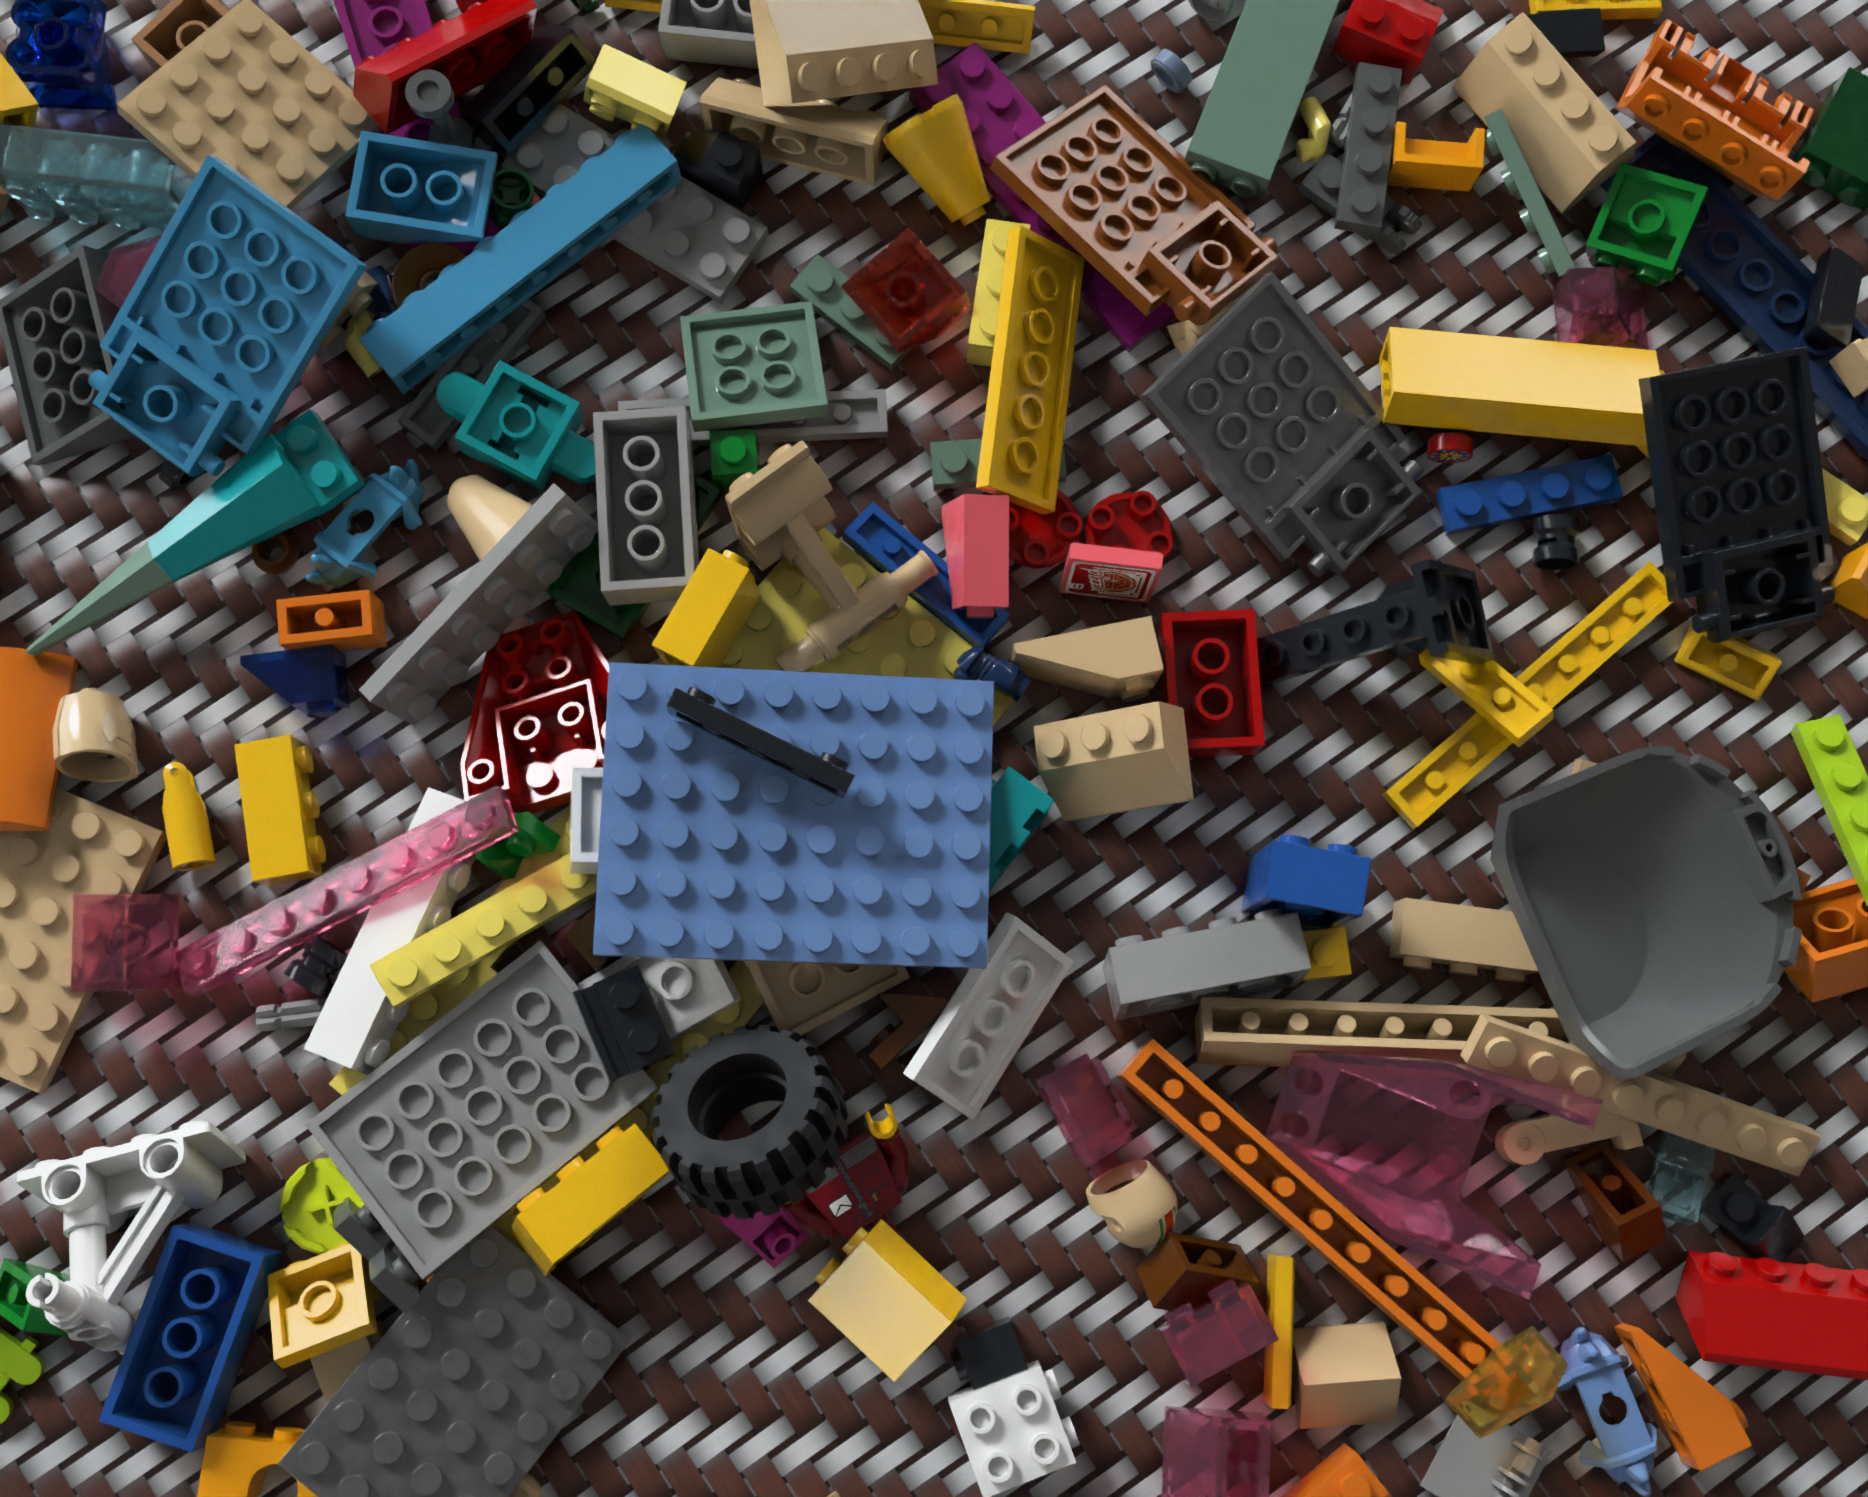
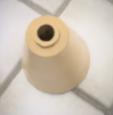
M469 475L457 479L451 485L447 497L449 510L480 561L533 506L479 475Z

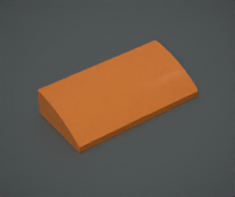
M0 647V831L49 830L59 770L55 767L53 756L52 730L60 699L66 694H72L74 690L79 662L75 657L50 652L30 655L25 653L27 649Z

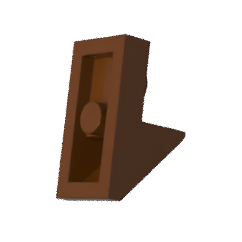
M878 994V997L902 1022L897 1029L889 1023L870 1041L875 1049L869 1056L881 1070L941 1015L949 1002L946 997Z

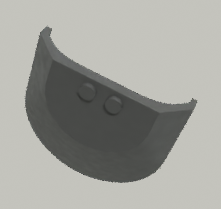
M1653 746L1624 753L1502 803L1498 808L1490 860L1567 1038L1618 1080L1642 1076L1758 1016L1782 990L1777 983L1784 968L1795 964L1800 945L1802 929L1793 927V902L1802 900L1798 873L1788 843L1773 815L1753 790L1743 792L1735 783L1728 779L1731 770L1702 754L1688 756L1675 752V747Z

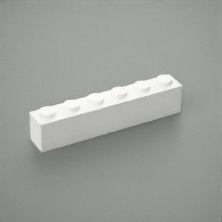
M428 787L304 1047L305 1050L366 1075H369L384 1063L390 1050L389 1042L398 1023L407 1015L411 1001L394 1010L369 965L451 919V909L459 892L467 886L470 880L471 866L492 818L483 809L468 807L465 800Z

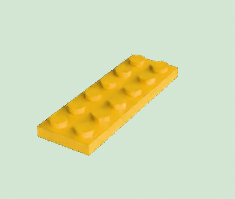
M1020 225L1008 230L976 488L992 495L1009 496V502L1043 515L1055 512L1085 258Z

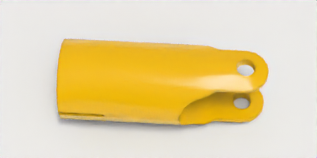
M169 763L163 770L165 791L163 794L162 813L172 870L190 871L211 866L216 863L206 804L196 791L192 773L182 763Z

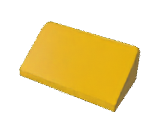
M1691 621L1674 661L1759 701L1782 664L1778 655L1742 637L1719 643L1711 642L1706 638L1707 631L1702 633L1694 631Z

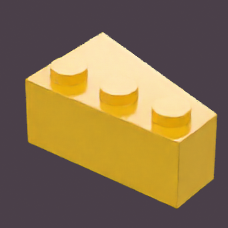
M636 1123L624 1132L619 1126L612 1129L595 1144L599 1148V1152L586 1162L578 1156L556 1174L560 1182L545 1193L539 1187L517 1204L516 1207L521 1213L515 1217L509 1232L544 1276H547L556 1268V1264L577 1247H582L593 1237L592 1235L613 1218L618 1217L669 1173V1169L661 1155Z

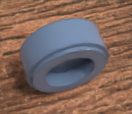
M1162 49L1151 61V69L1154 75L1172 92L1181 93L1193 80L1187 65L1168 49Z

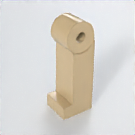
M1589 1105L1510 1122L1503 1125L1495 1137V1148L1498 1154L1505 1161L1519 1165H1531L1537 1162L1545 1152L1610 1138L1613 1149L1626 1150L1644 1146L1638 1122Z

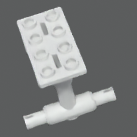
M190 1121L182 1124L178 1130L159 1135H138L132 1138L130 1143L111 1148L104 1146L93 1147L85 1150L81 1156L66 1160L51 1159L41 1161L32 1169L18 1172L16 1180L19 1186L56 1210L63 1212V1234L69 1238L70 1281L63 1282L57 1276L50 1273H45V1279L41 1275H37L27 1286V1301L32 1306L43 1309L46 1319L52 1325L67 1332L71 1340L83 1341L104 1352L117 1350L121 1355H124L135 1324L132 1315L126 1309L119 1306L118 1302L181 1203L193 1209H201L211 1205L218 1199L222 1191V1169L245 1163V1151L212 1123ZM141 1207L107 1260L106 1234L116 1231L124 1224L129 1210Z

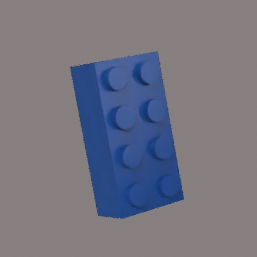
M193 1222L173 1225L99 1422L191 1453L205 1447L207 1435L218 1430L268 1293L267 1275L276 1272L282 1252Z

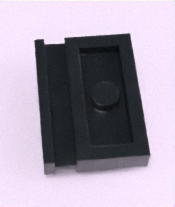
M638 965L593 983L590 987L573 992V998L609 1083L675 1056L673 1045Z

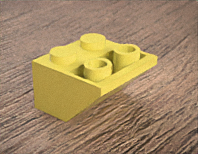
M604 44L586 82L583 102L590 104V112L605 120L614 121L616 116L631 123L630 130H634L642 124L647 126L655 136L657 135L665 139L687 82Z

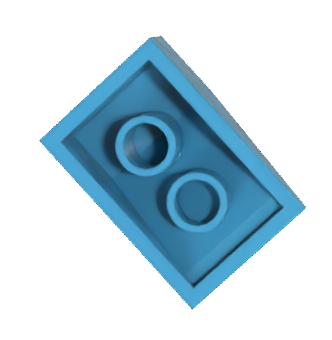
M361 131L345 217L357 237L401 244L483 241L498 158L497 152Z

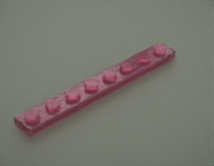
M496 785L175 952L183 993L196 998L518 832L507 791Z

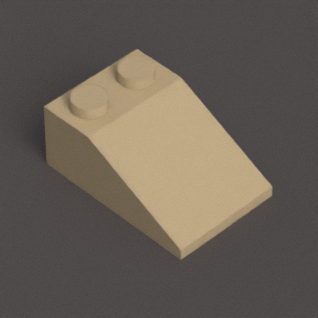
M1151 616L1014 643L1010 662L1021 666L1020 669L1030 678L1107 698L1121 696L1122 701H1133L1148 696V690L1154 688L1164 670Z

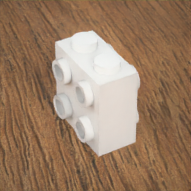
M1038 1360L1028 1363L1027 1370L973 1390L972 1386L948 1395L950 1408L983 1497H991L1076 1463L1072 1448L1080 1445L1070 1416L1060 1419L1054 1400L1062 1398V1394L1053 1370L1049 1369L1043 1372Z

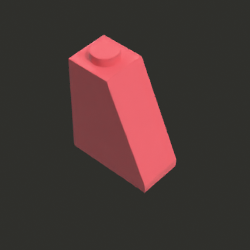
M963 494L942 505V522L952 609L966 610L967 618H994V610L1009 607V496Z

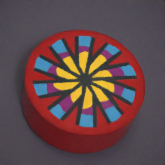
M1457 432L1439 433L1433 435L1427 441V458L1431 461L1438 463H1460L1468 461L1473 457V439L1467 434Z

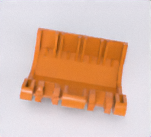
M1666 19L1655 33L1645 54L1637 64L1615 109L1761 200L1778 201L1806 173L1810 161L1805 158L1796 163L1789 159L1788 155L1807 128L1814 109L1798 99L1791 104L1793 96L1785 91L1771 105L1762 99L1767 91L1769 81L1760 77L1753 84L1757 74L1725 54L1716 62L1720 51L1712 46L1701 55L1699 60L1691 56L1689 52L1694 45L1696 36L1686 32L1678 42L1684 28Z

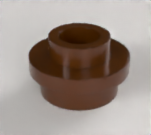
M285 531L258 542L252 547L254 563L262 571L272 575H279L289 571L296 564L299 557V547L296 540ZM276 547H283L282 556L276 560H271L270 554L272 550Z

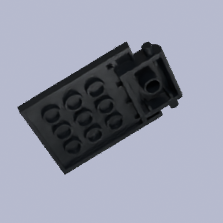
M1807 346L1638 379L1668 602L1696 596L1698 615L1693 616L1692 627L1697 633L1707 631L1706 638L1714 643L1817 620L1825 616L1824 604L1834 600L1835 592L1830 585L1821 586L1819 568L1833 565V555Z

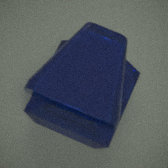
M17 0L13 4L11 18L17 27L15 39L7 45L5 51L6 60L21 81L27 82L26 87L39 103L38 107L109 111L115 109L117 97L104 32L107 4L103 1Z

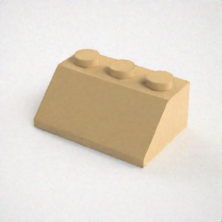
M1156 701L1034 726L1038 772L1065 821H1075L1194 800L1184 709L1182 707Z

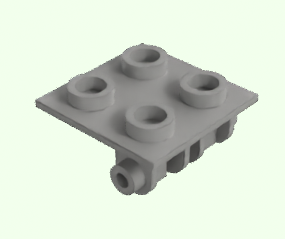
M1465 1399L1420 1486L1438 1497H1529L1552 1451Z

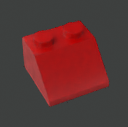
M1353 0L1331 52L1356 63L1363 62L1402 69L1401 82L1410 85L1444 9L1422 0Z

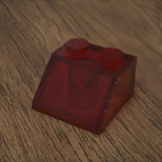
M907 228L841 286L898 353L939 338L972 309L963 287L910 228Z

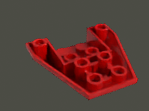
M575 611L501 634L497 644L486 652L460 762L464 800L468 807L515 813L530 812L534 814L571 802L572 767L603 768L609 663Z

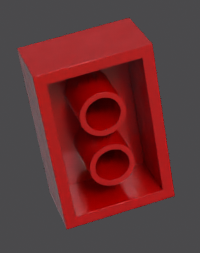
M1255 609L1162 613L1156 624V638L1164 668L1159 677L1161 702L1184 709L1189 758L1256 755L1265 746Z

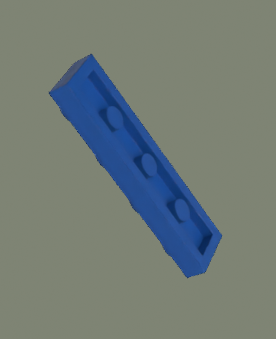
M1612 454L1439 488L1435 493L1446 535L1617 502L1623 497Z
M871 502L843 532L842 540L882 573L887 571L891 574L917 555V552L923 550L936 566L938 574L932 576L909 595L973 647H985L1008 622L1010 614L1004 609L994 610V618H967L966 610L952 609L947 562L875 503Z

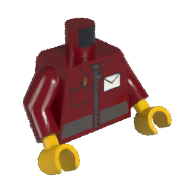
M884 1104L888 1116L883 1121L877 1122L872 1120L869 1111L866 1112L865 1118L869 1131L840 1149L842 1153L834 1168L828 1167L825 1170L827 1177L817 1189L813 1186L803 1193L805 1199L794 1206L791 1202L782 1205L800 1224L827 1237L841 1235L844 1239H847L855 1234L860 1227L869 1233L882 1219L902 1237L887 1212L903 1202L901 1194L905 1192L909 1185V1152L897 1128V1118L890 1104Z

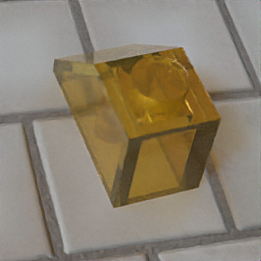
M1531 1326L1497 1346L1448 1394L1445 1401L1475 1435L1481 1439L1551 1401L1568 1363L1535 1327Z

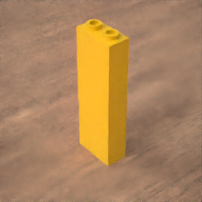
M1389 327L1379 357L1382 408L1384 409L1383 423L1646 447L1647 440L1638 379L1665 374L1663 370L1659 369L1656 350Z

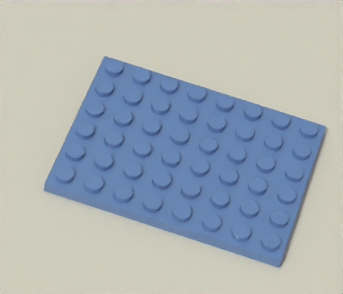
M609 662L593 955L986 969L994 681ZM675 687L686 693L689 687L699 689L716 699L715 707L819 758L822 752H826L842 759L849 764L846 771L855 775L844 799L669 714L667 703Z

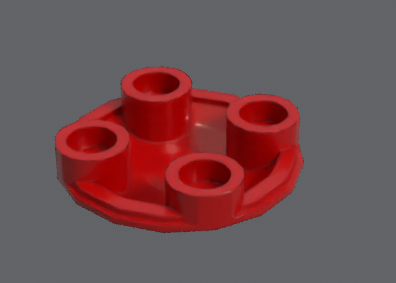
M1057 489L1055 512L1043 515L1009 502V558L1018 565L1038 569L1052 567L1067 558L1070 544H1073V542L1078 543L1083 526L1082 519L1068 496Z
M1147 491L1117 493L1101 500L1090 510L1084 531L1086 544L1158 552L1163 554V562L1170 554L1173 546L1174 536L1171 521L1163 508L1157 504L1154 495Z

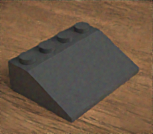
M82 245L0 299V330L33 465L42 466L136 437L93 405V401L99 392L88 384V378L95 370L99 369L106 375H109L117 361L115 357L99 345L133 287L125 257ZM118 403L122 410H126V403Z

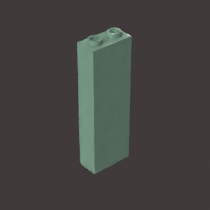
M1246 0L1184 161L1192 164L1191 171H1199L1210 182L1231 188L1235 194L1241 197H1255L1263 200L1339 0Z

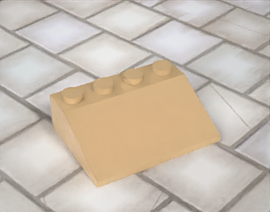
M749 0L764 106L938 85L934 39L918 0Z

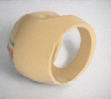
M1133 1160L1117 1165L1094 1179L1086 1189V1196L1091 1210L1104 1218L1108 1226V1232L1116 1240L1129 1247L1141 1249L1153 1247L1161 1242L1168 1232H1172L1174 1229L1178 1211L1176 1193L1169 1181L1147 1160ZM1129 1180H1134L1122 1188H1119L1109 1193H1105L1117 1184Z

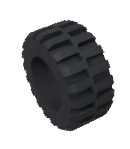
M748 1025L735 1027L734 1032L727 1035L719 1032L709 1037L710 1042L699 1048L696 1045L686 1053L687 1059L682 1064L676 1062L668 1072L669 1082L668 1084H661L655 1099L658 1106H654L652 1111L651 1125L654 1129L652 1138L656 1149L682 1192L686 1193L689 1200L699 1208H708L711 1214L721 1217H729L730 1213L733 1212L736 1219L754 1218L756 1212H763L764 1216L780 1212V1206L791 1202L794 1206L805 1199L803 1193L812 1186L817 1189L827 1177L825 1170L828 1167L834 1168L842 1153L839 1146L844 1145L848 1132L846 1103L818 1048L810 1040L802 1039L799 1033L782 1028L779 1032L777 1026L759 1025L756 1030H752ZM765 1101H783V1105L776 1116L759 1131L741 1139L730 1141L717 1140L725 1125L745 1108Z

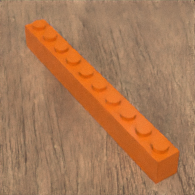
M1154 1039L1146 1040L1116 1075L1483 1400L1499 1407L1529 1370L1524 1363Z

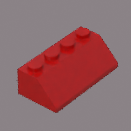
M488 0L486 2H476L465 13L451 20H440L429 31L415 38L407 37L401 40L394 49L378 57L369 56L365 58L355 68L353 96L387 135L420 118V116L413 112L405 96L406 84L414 74L423 70H435L442 73L451 84L454 99L492 80L531 40L538 7L532 0Z
M1688 1252L1675 1299L1703 1361L1868 1380V1270L1829 1268L1817 1263L1804 1265L1778 1262L1766 1257L1758 1259L1729 1256L1722 1252Z

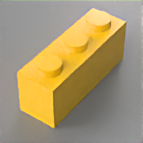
M290 734L234 744L252 881L264 886H273L321 877V863L326 861V850L322 837L316 834L314 818L319 817L320 806L315 791H310L308 773H312L314 770L310 748L304 746V742Z

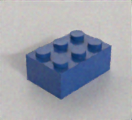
M1281 835L1280 841L1273 840L1250 857L1241 912L1257 914L1270 909H1282L1284 915L1298 912L1300 923L1324 928L1338 927L1363 915L1371 858L1358 856V849L1353 846L1328 844L1327 850L1309 846L1310 840L1305 837Z

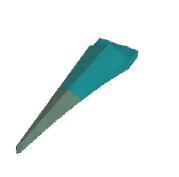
M309 409L275 435L269 433L252 455L245 454L30 645L25 653L39 655L108 616L178 580L280 532L322 515L355 493L365 483L318 413Z

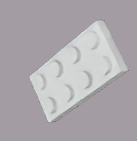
M1006 912L988 940L987 968L970 969L903 1074L965 1116L974 1120L1074 961L1018 917Z

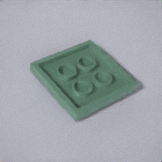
M812 301L680 316L691 420L694 432L829 416Z

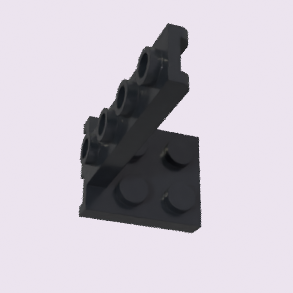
M1426 559L1411 564L1415 588L1257 638L1260 683L1273 684L1425 637H1427L1430 654L1433 657L1472 664H1481L1495 660L1475 571Z

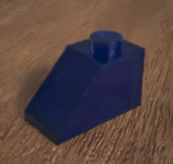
M334 645L240 656L241 666L289 704L303 713H307V717H331L335 715V709L350 708L346 655Z

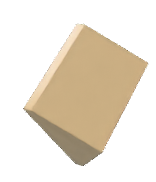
M1385 1322L1293 1328L1292 1375L1297 1427L1299 1429L1396 1421L1402 1378Z

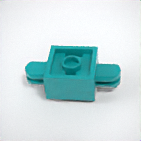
M501 360L498 361L485 385L459 372H452L439 382L436 390L437 401L443 412L462 422L454 437L462 453L540 494L544 491L554 472L579 485L586 486L596 482L594 442L577 434L585 419L580 402Z

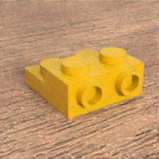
M350 1243L337 1245L328 1252L305 1261L291 1263L286 1268L267 1275L274 1361L282 1369L377 1332L374 1300L380 1298L379 1289L370 1282L369 1261Z

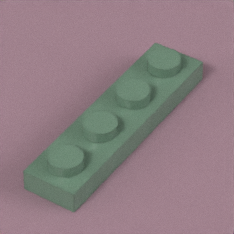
M1500 108L1484 117L1489 126V129L1485 130V142L1492 157L1501 152L1508 168L1501 171L1500 174L1511 196L1520 192L1526 208L1518 212L1528 234L1531 235L1538 231L1545 247L1538 250L1537 253L1547 274L1549 275L1557 271L1560 280H1563L1577 273V269Z

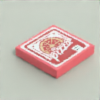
M1073 542V544H1070L1062 572L1059 593L1149 603L1162 571L1163 554Z

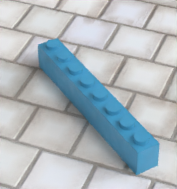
M641 124L634 130L623 132L615 140L612 147L600 156H593L581 165L579 172L566 182L553 185L546 192L544 198L529 210L524 209L516 213L511 218L508 226L495 236H488L483 241H480L470 255L459 263H453L445 267L440 272L438 279L428 287L411 293L403 301L402 306L387 318H380L374 321L368 327L366 334L359 338L360 342L404 395L682 181L676 158L645 125Z

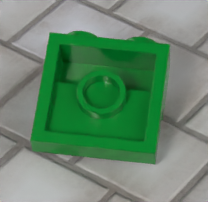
M1620 163L1586 243L1587 257L1593 258L1591 264L1607 272H1616L1619 266L1636 271L1634 274L1636 279L1651 285H1659L1662 279L1672 282L1690 242L1692 229L1708 195V187Z

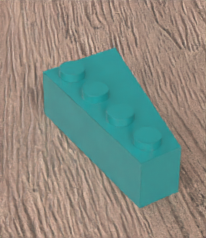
M1008 766L997 782L992 779L989 892L1047 817L1055 801L1010 766Z

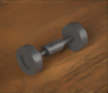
M423 70L414 74L406 84L405 96L415 114L422 118L432 119L434 125L429 131L428 141L474 149L475 138L469 125L460 118L450 117L448 113L454 102V92L446 76L435 70Z

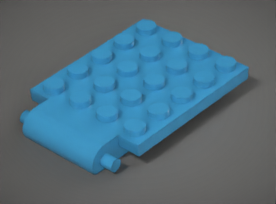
M208 154L99 345L115 357L117 361L109 375L98 369L89 376L88 384L99 392L93 401V405L189 476H198L205 470L213 476L219 475L226 463L217 455L226 440L248 455H252L260 446L367 265L219 157ZM118 403H125L126 410H122Z

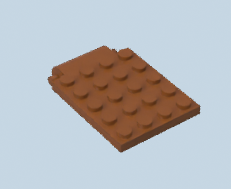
M1106 85L996 155L990 167L1001 180L1145 316H1148L1166 302L1174 310L1175 316L1180 321L1189 320L1194 325H1203L1229 303L1254 286L1265 274L1273 271L1278 263V256L1274 253L1277 250V244L1274 239L1265 237L1260 240L1253 233L1256 224L1199 171H1191L1192 164L1184 161L1185 158Z

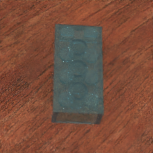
M0 124V185L9 196L13 197L25 209L29 216L39 220L51 221L54 217L70 218L84 225H96L98 221L114 223L128 230H139L141 226L158 228L164 232L194 180L149 140Z

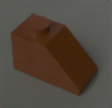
M1606 1141L1564 1160L1565 1168L1595 1228L1623 1262L1665 1242L1660 1203Z
M1168 1232L1164 1239L1154 1247L1136 1269L1153 1308L1186 1314L1195 1313L1252 1290L1259 1283L1240 1245L1174 1232Z

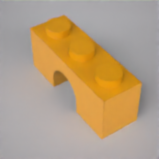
M227 1422L225 1428L207 1435L197 1497H257L261 1495L265 1474L269 1466L278 1464L305 1430L296 1427H277L274 1429V1433L256 1432V1424ZM297 1480V1497H318Z

